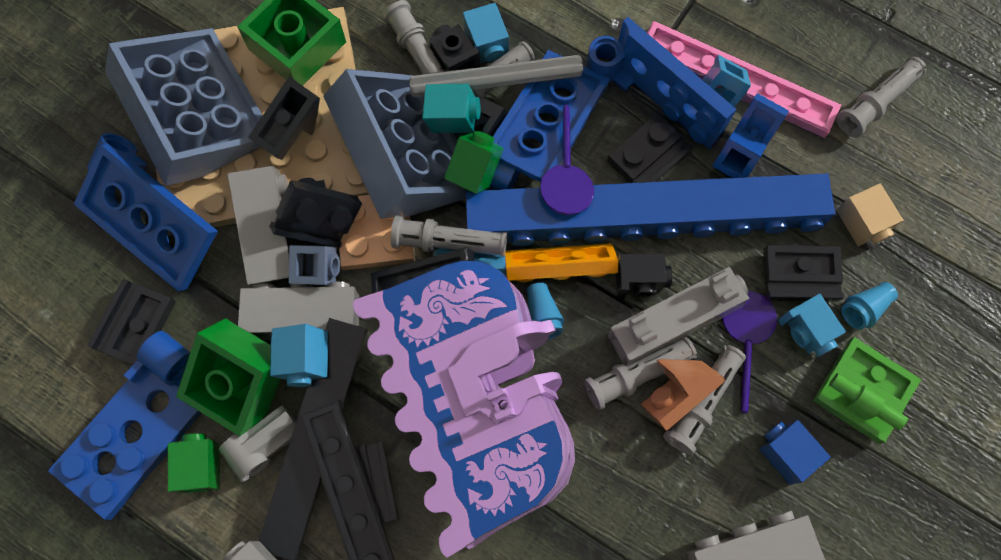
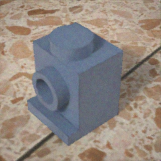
M290 245L289 283L327 285L330 282H336V276L340 270V260L338 255H336L337 247ZM303 253L306 254V275H303Z

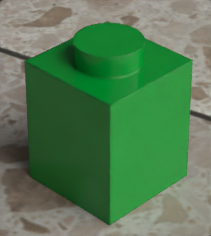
M479 131L459 137L444 179L476 194L489 188L504 148L495 144V139L492 136Z
M201 433L182 435V442L168 443V492L185 494L220 490L219 443L206 439V434Z

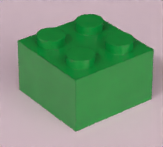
M265 0L237 26L249 51L287 80L288 77H291L302 86L346 43L340 19L315 0Z
M226 318L198 332L176 397L238 436L243 435L267 417L280 382V378L270 376L271 345Z

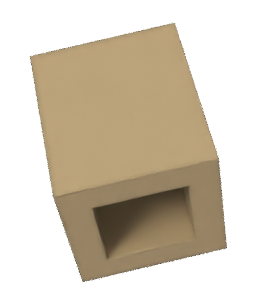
M881 183L849 197L836 210L857 246H861L869 241H872L875 246L895 235L892 229L904 221Z

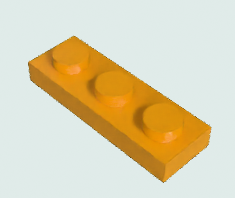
M612 243L505 251L506 276L509 281L530 282L541 278L565 280L571 276L588 275L591 277H603L607 274L618 273V258Z

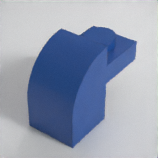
M757 93L712 167L732 178L748 177L789 110Z

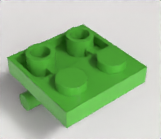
M853 337L848 340L812 401L876 443L882 444L886 443L894 428L900 431L906 425L908 418L902 413L921 379Z

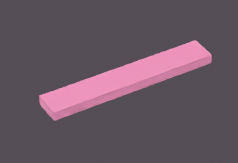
M652 22L647 33L702 80L713 66L714 59L719 54L748 71L751 87L742 97V101L750 104L758 93L789 110L784 120L823 138L829 134L841 104L658 22Z

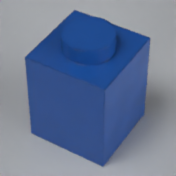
M799 420L787 425L782 421L778 422L763 435L768 441L758 448L789 485L802 483L831 458Z

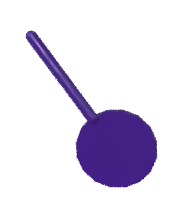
M564 105L563 165H557L544 174L541 179L540 193L545 204L556 213L576 215L585 211L593 201L594 187L591 179L584 171L578 167L571 166L570 108L568 105Z
M748 291L749 300L741 309L722 318L723 326L727 333L736 341L745 344L744 354L746 359L743 364L741 412L744 414L749 410L752 344H759L769 339L777 325V314L771 301L766 300V297L762 294Z

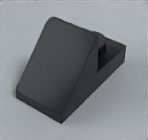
M288 77L248 138L274 157L283 160L302 130L313 135L320 98L291 77Z

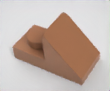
M658 359L657 363L667 375L669 381L656 389L641 405L667 431L724 383L725 379L703 361Z

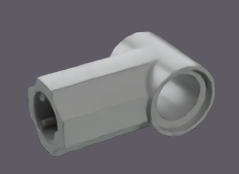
M281 405L243 435L238 436L234 434L228 438L218 450L239 480L245 482L265 469L271 462L270 458L290 443L296 420Z

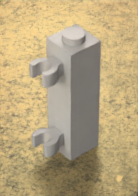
M729 266L612 326L608 338L625 366L741 309L749 300L747 295L748 288L744 280L739 275H735Z

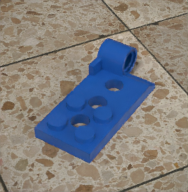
M629 17L623 20L618 40L611 36H600L594 39L589 46L586 68L609 78V82L612 81L624 92L635 84L662 108L664 114L670 120L681 124L695 142L704 144L709 150L719 142L737 109ZM599 58H606L610 62L600 61Z
M548 50L543 59L563 56ZM583 66L582 75L577 77L527 83L493 136L495 139L494 143L503 147L504 150L489 187L494 190L512 189L520 172L541 182L542 177L549 169L562 165L563 106L568 105L570 108L571 150L605 92L610 79ZM564 88L570 91L572 95L561 97L554 90ZM550 113L557 120L550 123L544 122L540 119L539 115ZM533 138L539 141L541 146L531 149L526 147L523 141Z
M103 133L87 165L89 171L74 205L179 292L188 289L218 230L144 171L148 164L136 155L137 148L131 141L113 133ZM116 187L122 195L121 204L115 198ZM142 209H144L148 215L147 226L141 220ZM168 231L172 232L175 237L174 248L169 245Z
M165 331L154 333L142 344L137 353V361L124 374L128 379L127 382L48 470L104 520H112L168 454V443L178 442L182 435L202 414L176 397L190 351ZM166 392L169 397L168 406L163 411L155 413L151 406L153 398L158 393ZM139 422L142 426L140 439L134 443H128L125 438L126 429L131 424ZM112 453L115 457V467L110 473L103 475L98 468L99 461L105 454Z

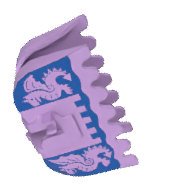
M459 261L353 301V308L358 317L365 320L377 318L380 323L379 329L368 339L369 351L377 356L390 355L393 358L392 367L381 378L383 389L391 394L404 393L407 396V404L396 414V426L405 433L419 432L422 436L421 444L410 454V465L418 472L431 471L436 475L437 481L435 485L426 491L424 505L433 513L447 512L452 518L451 525L441 532L439 537V546L444 556L448 558L465 547L468 549L475 547L509 524L552 502L568 484L575 463L574 442L569 427L554 402L559 399L556 392L562 384L560 374L557 372L537 374L508 387L500 388V385L521 377L532 370L535 363L533 350L541 347L548 340L549 335L556 330L551 320L543 322L531 320L523 295L501 271L480 261Z

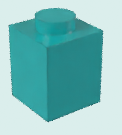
M469 83L426 84L423 120L432 133H474L475 119H479L481 114V104L479 97H475Z

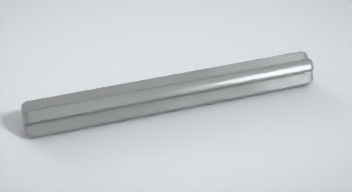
M573 55L416 75L409 78V87L412 97L416 98L425 96L426 84L469 83L472 90L577 77L582 75L583 63L581 56Z

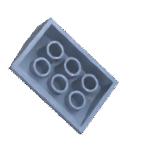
M213 28L108 44L105 73L165 186L201 178L261 148L248 137L263 115Z
M345 69L323 97L380 219L394 218L396 215L409 217L466 199V191L469 190L444 179L457 144V139L454 133H432L423 120L425 96L415 98L410 93L409 78L415 75Z

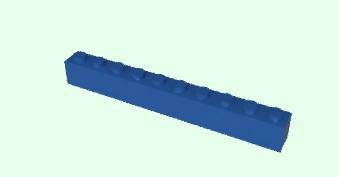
M829 173L593 185V201L585 211L576 215H563L550 209L541 197L540 188L483 190L477 194L472 191H466L467 229L498 233L506 232L507 243L512 242L514 246H529L534 241H549L550 244L560 245L570 242V239H585L589 243H598L610 237H621L624 241H635L649 235H657L659 239H671L679 236V234L693 233L695 237H708L714 235L715 232L728 231L730 235L734 236L748 234L752 230H765L768 234L784 232L788 228H801L803 232H813L822 229L835 215Z

